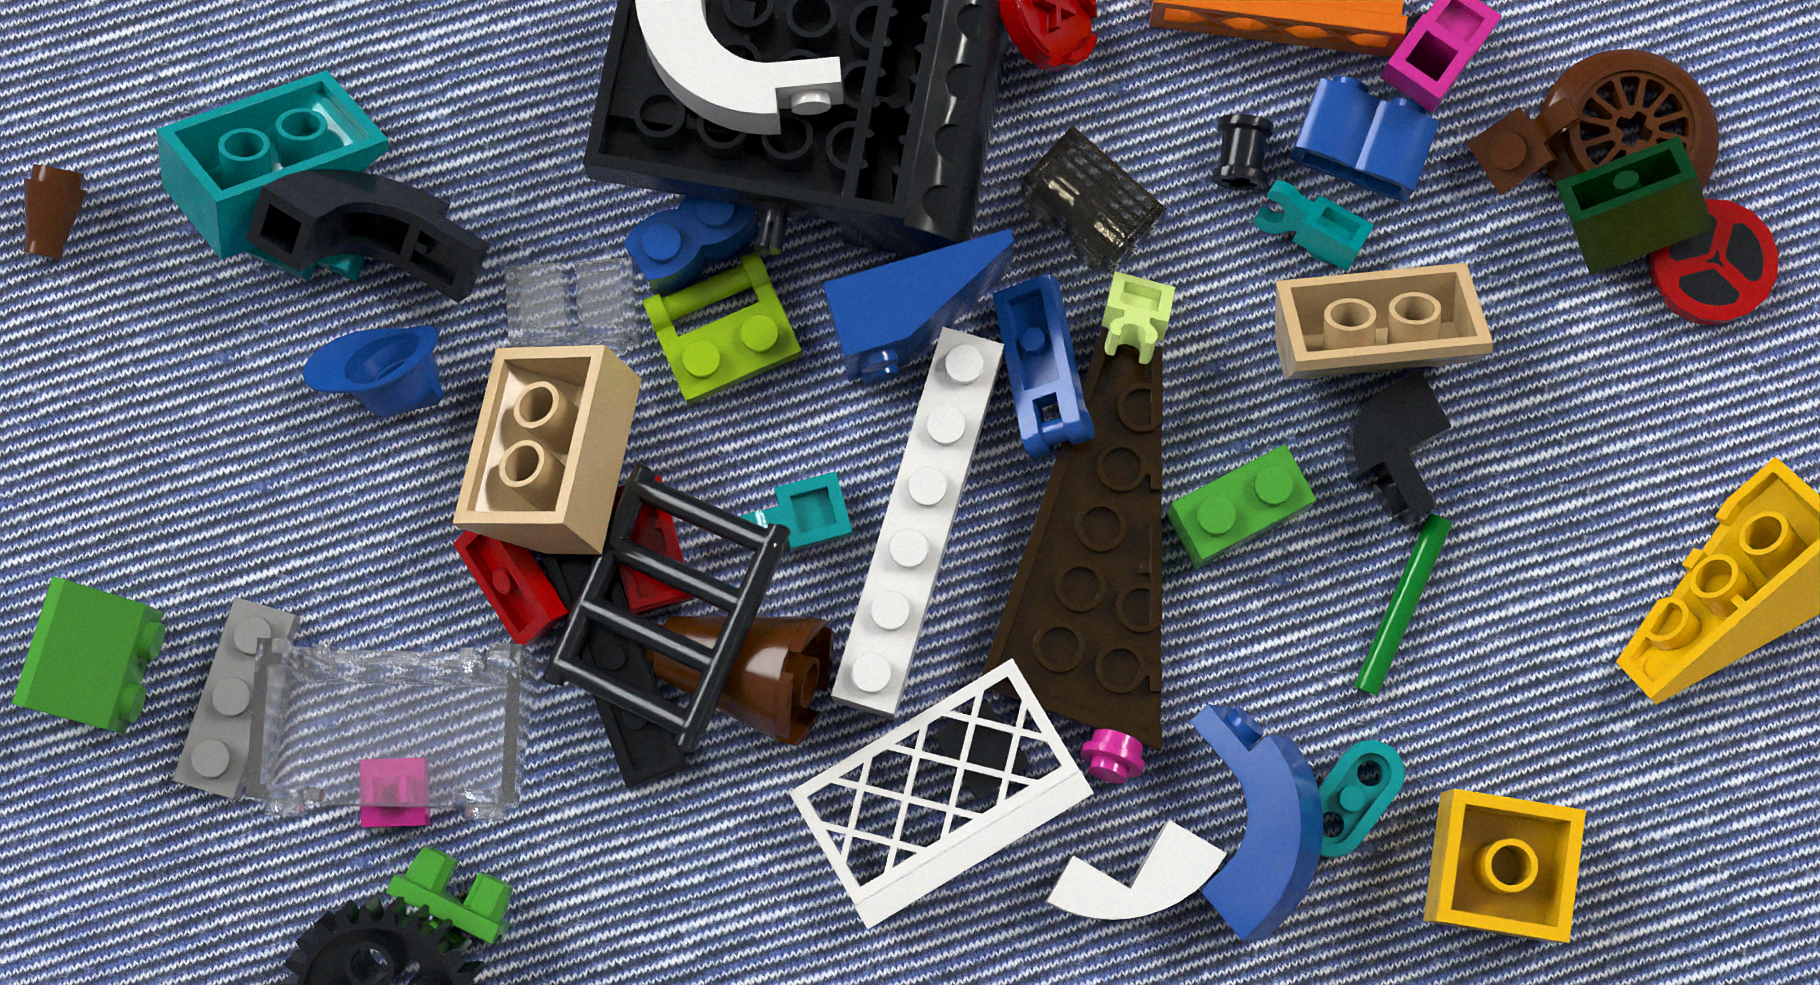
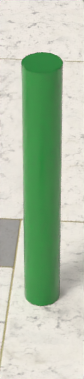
M1428 514L1353 688L1357 691L1377 698L1450 531L1452 522L1436 514Z

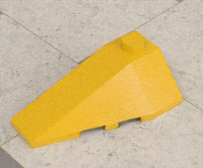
M1776 456L1726 499L1715 516L1720 522L1715 532L1702 550L1692 549L1682 564L1687 573L1670 597L1657 600L1616 661L1656 705L1820 614V495Z

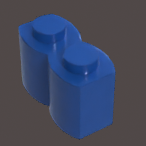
M1335 76L1333 80L1321 78L1313 92L1289 158L1317 172L1348 180L1363 189L1394 200L1406 202L1416 188L1439 122L1427 116L1428 110L1413 100L1393 98L1391 102L1382 101L1368 94V86L1354 78L1347 76Z
M685 196L678 209H669L655 213L640 222L629 233L624 245L631 261L653 294L659 293L660 297L688 287L702 274L708 263L724 261L742 252L757 236L759 224L756 212L751 207Z

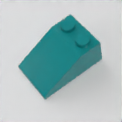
M327 70L156 129L162 186L221 260L256 247L248 242L246 237L261 189L266 184L288 174L307 170L339 169L362 172L389 150L388 138Z

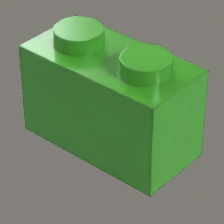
M1285 443L1172 502L1165 515L1195 570L1306 513L1317 499Z

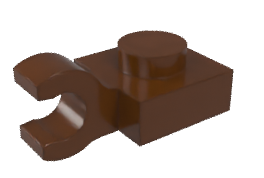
M1566 97L1550 105L1534 120H1531L1524 108L1518 107L1468 141L1467 145L1498 193L1506 195L1556 162L1558 159L1548 144L1580 124L1585 118L1572 98L1567 100Z

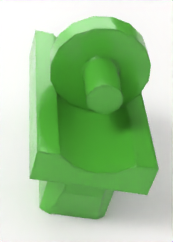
M424 846L411 863L407 873L393 876L386 893L395 898L398 896L404 897L406 903L418 909L424 904L428 905L430 914L434 916L432 921L428 920V924L434 928L449 918L453 921L452 925L491 944L496 939L503 941L511 925L510 922L503 918L509 906L513 885L485 872H478L466 900L456 897L445 890L460 860L432 846ZM452 931L447 935V938L452 943L465 939V937Z

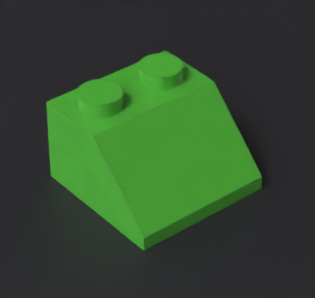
M52 576L12 704L125 734L129 722L134 723L138 719L145 702L146 688L141 685L148 660L154 661L163 645L165 625L160 623L163 611L137 601Z

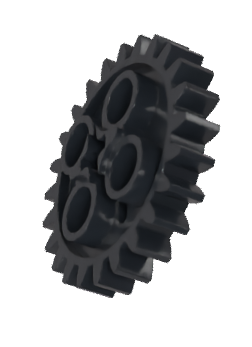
M371 895L360 906V909L351 899L337 909L335 914L327 911L313 924L314 928L310 927L296 941L300 949H297L284 963L293 973L280 985H392L406 969L410 960L417 961L420 968L408 985H483L474 984L473 979L483 970L485 963L484 961L465 962L462 955L469 948L472 941L469 938H465L452 943L447 938L453 923L449 918L441 922L436 928L429 925L430 912L428 905L424 904L413 916L406 915L404 897L398 896L384 912L378 896ZM369 948L380 952L385 957L388 966H383L376 962Z

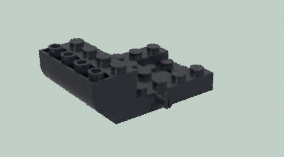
M635 0L617 1L583 165L589 179L751 207L762 213L757 242L754 248L763 253L768 251L771 230L773 229L770 251L771 254H781L788 218L793 219L803 216L840 222L844 245L913 257L972 240L1009 42V34L1000 16L999 1L705 0L706 21L709 31L721 46L740 58L753 62L774 63L839 57L844 104L831 105L828 111L814 115L796 114L792 112L791 108L780 109L781 134L774 135L751 134L731 130L699 116L685 106L664 84L651 61L638 20Z

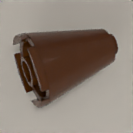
M671 616L663 626L713 649L727 616ZM756 616L716 709L780 743L794 746L802 743L809 735L820 711L809 709L815 691L817 689L826 692L830 680L834 655V635L832 628L824 627L827 621L812 616ZM647 648V659L650 663H654L656 677L692 696L702 673Z

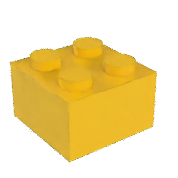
M1461 789L1441 792L1423 922L1550 943H1569L1586 810Z

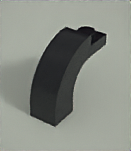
M339 169L300 171L278 178L263 186L246 237L248 242L297 272L325 257L333 255L352 254L382 260L406 271L457 303L471 295L489 247L488 242L446 218L450 204L396 180L374 174Z

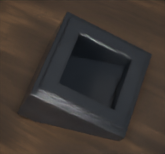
M986 699L982 700L978 718L1003 724ZM972 708L964 714L971 715ZM955 719L932 735L946 757L960 760L969 722ZM976 724L967 762L1004 772L1013 738L1012 735L1008 732ZM1019 745L1011 774L1015 775L1029 765V760ZM965 769L962 781L976 799H981L998 788L1002 783V778Z

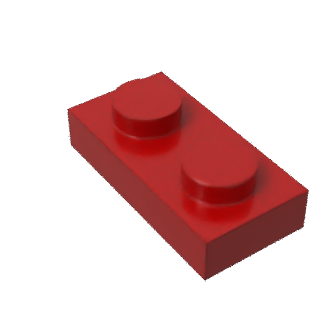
M465 531L453 543L519 650L538 642L569 613L558 597L556 589L548 581L528 548L470 531Z

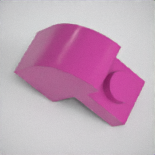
M1436 0L1426 15L1422 14L1393 54L1380 78L1433 113L1498 24L1502 15L1480 0Z

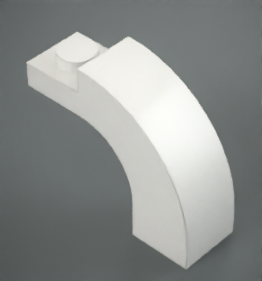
M635 0L637 16L648 54L662 81L685 106L717 125L751 134H781L780 109L791 108L792 112L796 114L814 115L828 111L831 105L844 104L839 57L774 63L749 61L732 54L713 37L707 27L705 0Z

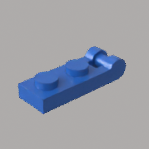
M1046 273L992 293L1002 344H1004V354L1020 434L1029 456L1036 459L1051 454L1054 451V445L1066 441L1077 445L1093 439L1095 434L1091 416L1085 407L1059 281L1050 273ZM1058 403L1060 416L1045 421L1042 408Z

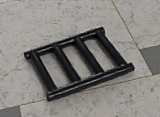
M636 464L630 478L625 483L609 520L602 554H594L550 654L542 679L548 684L564 686L567 681L676 734L674 742L679 744L684 750L694 752L709 725L784 553V547L791 530L785 525H774L772 523H769L768 527L764 528L654 480L656 473L651 472L649 467L643 464ZM644 504L755 552L740 587L732 586L630 540ZM618 564L627 566L728 612L713 649L603 599ZM592 623H596L702 673L687 709H683L577 658Z

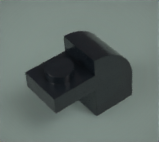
M1421 370L1377 393L1353 421L1344 447L1345 466L1351 483L1374 472L1379 481L1373 483V488L1380 505L1389 517L1398 515L1404 527L1427 516L1437 507L1409 454L1441 438L1452 427Z

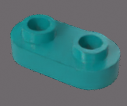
M1366 740L1351 746L1341 755L1319 784L1318 791L1323 814H1334L1341 824L1340 831L1335 837L1329 838L1323 835L1321 857H1340L1357 848L1400 791L1405 776L1404 765L1399 754L1388 744L1376 740ZM1363 762L1372 763L1379 771V779L1374 786H1366L1358 779L1357 770Z

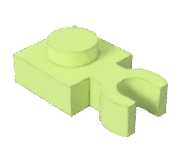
M1115 271L1101 326L1109 328L1104 345L1106 354L1114 356L1118 345L1128 344L1140 351L1139 363L1148 364L1152 358L1156 341L1163 342L1176 287Z

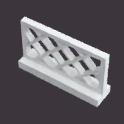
M1010 659L790 791L789 794L855 904L854 907L866 928L869 929L1094 794L1060 739L1014 660ZM1007 677L1022 700L1015 727L978 718L984 691ZM975 697L971 715L952 711ZM1027 710L1041 733L1022 729ZM942 716L969 722L960 760L922 751L930 723ZM976 724L1013 734L1004 772L967 762ZM919 730L915 749L896 745ZM1020 736L1047 742L1061 766L1039 780L1011 774ZM887 749L913 756L904 794L867 785L873 757ZM920 758L958 767L949 805L911 796ZM863 764L859 782L840 778ZM965 769L1002 778L996 806L982 814L955 807ZM1009 780L1029 785L1005 800ZM830 783L857 789L848 827L822 821L808 797ZM864 792L902 801L893 838L855 829ZM909 803L947 812L940 839L928 847L900 841ZM953 814L972 819L949 833ZM828 830L845 834L841 852ZM853 837L890 846L884 873L863 886H860L847 864ZM898 848L916 852L913 856L893 867Z

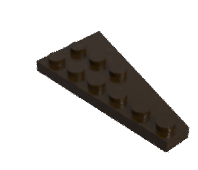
M1102 327L1082 385L1085 407L1091 416L1094 426V438L1077 445L1072 444L1070 441L1063 442L981 677L1008 660L1013 659L1045 712L1096 730L1110 729L1125 733L1137 739L1143 746L1160 752L1162 750L1161 445L1163 424V348L1155 345L1152 358L1148 364L1139 363L1140 351L1128 344L1118 345L1115 355H1108L1105 352L1104 345L1109 329ZM1008 677L985 690L1019 703L1022 702Z

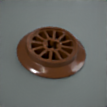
M1608 50L1586 57L1574 64L1558 78L1550 89L1541 112L1556 101L1566 97L1567 100L1572 98L1581 113L1584 105H1586L1602 118L1583 115L1584 121L1548 144L1558 160L1545 169L1556 187V182L1609 163L1613 158H1622L1677 136L1680 137L1694 167L1701 189L1705 187L1713 172L1718 156L1719 130L1717 119L1710 100L1702 87L1687 71L1676 63L1657 54L1641 50ZM1621 84H1632L1634 86L1631 105L1627 101ZM1645 87L1659 95L1649 108H1644L1642 105ZM1606 89L1613 106L1601 98L1597 92ZM1663 101H1667L1676 112L1660 118L1654 116V112ZM1629 121H1634L1640 125L1637 135L1644 139H1638L1632 146L1621 142L1624 132L1618 128H1623ZM1679 124L1682 128V136L1660 130ZM1580 129L1599 133L1600 137L1582 141ZM1597 149H1606L1608 154L1598 165L1594 164L1587 155L1588 152Z

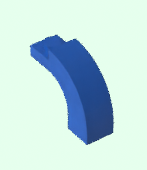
M1207 704L1190 723L1237 777L1246 798L1248 819L1245 836L1239 850L1231 861L1200 891L1242 941L1265 940L1296 909L1313 880L1320 858L1323 839L1321 798L1311 768L1291 737L1268 734L1260 741L1259 738L1264 734L1263 730L1242 708L1236 706L1232 709L1231 707Z

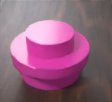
M1095 730L1092 740L1085 742L1080 752L1081 758L1090 765L1089 772L1095 777L1111 783L1122 784L1126 782L1127 777H1139L1142 775L1145 762L1141 758L1143 745L1137 739L1115 730Z

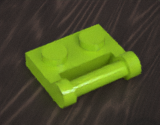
M758 251L741 257L740 261L742 264L662 299L658 293L642 300L688 406L803 356ZM752 287L758 300L757 303L678 337L671 321Z

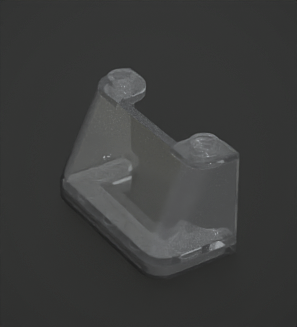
M257 638L245 797L253 801L266 803L265 814L272 816L302 817L306 816V805L465 809L464 819L504 821L505 809H516L519 807L535 685L536 659L523 644L489 643V652H486L485 659L481 657V654L475 648L461 647V653L337 650L330 644H317L316 649L293 647V640L290 638Z

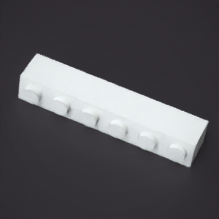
M942 327L831 693L835 703L892 720L896 718L1003 360L1004 344Z

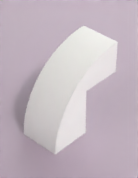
M1169 820L1162 826L1128 887L1079 858L1072 856L1045 903L1061 911L1090 919L1121 920L1146 916L1164 910L1196 891L1214 873L1227 853Z

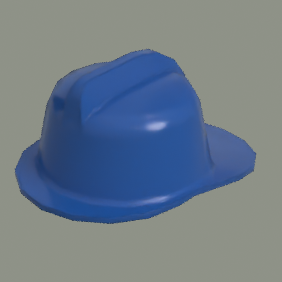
M421 325L409 328L355 331L338 337L319 348L308 359L302 371L304 382L314 391L350 393L368 411L379 417H391L406 411L438 405L443 398V390L439 383V367L433 353L439 340L438 330L430 325Z

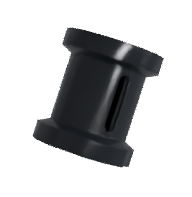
M1230 114L1220 117L1217 123V131L1222 134L1219 167L1213 169L1211 181L1220 187L1232 190L1247 191L1266 188L1269 175L1263 171L1266 138L1271 137L1273 134L1274 124L1266 118L1255 115Z

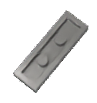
M238 597L234 598L172 781L240 801L301 617Z

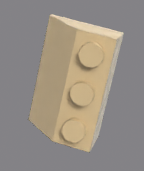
M1467 263L1276 281L1275 342L1285 380L1316 379L1323 376L1365 372L1379 373L1386 370L1427 366L1442 367L1449 364L1476 362L1493 352V340Z
M606 345L496 348L453 524L459 529L545 554H602L642 379Z

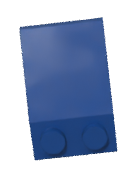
M1011 229L824 282L823 287L827 310L848 381L862 378L864 385H873L897 377L900 374L898 367L910 364L940 336L942 327L949 328L1011 271L1014 239Z

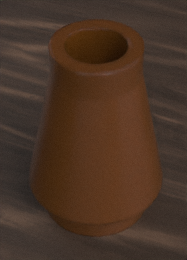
M33 164L30 179L24 178L26 240L23 252L62 259L64 246L88 192L82 189L84 174Z

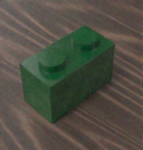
M1679 136L1556 182L1573 234L1590 275L1713 230L1698 176Z

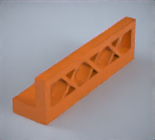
M1152 0L1149 26L1392 57L1406 35L1408 16H1402L1404 0Z

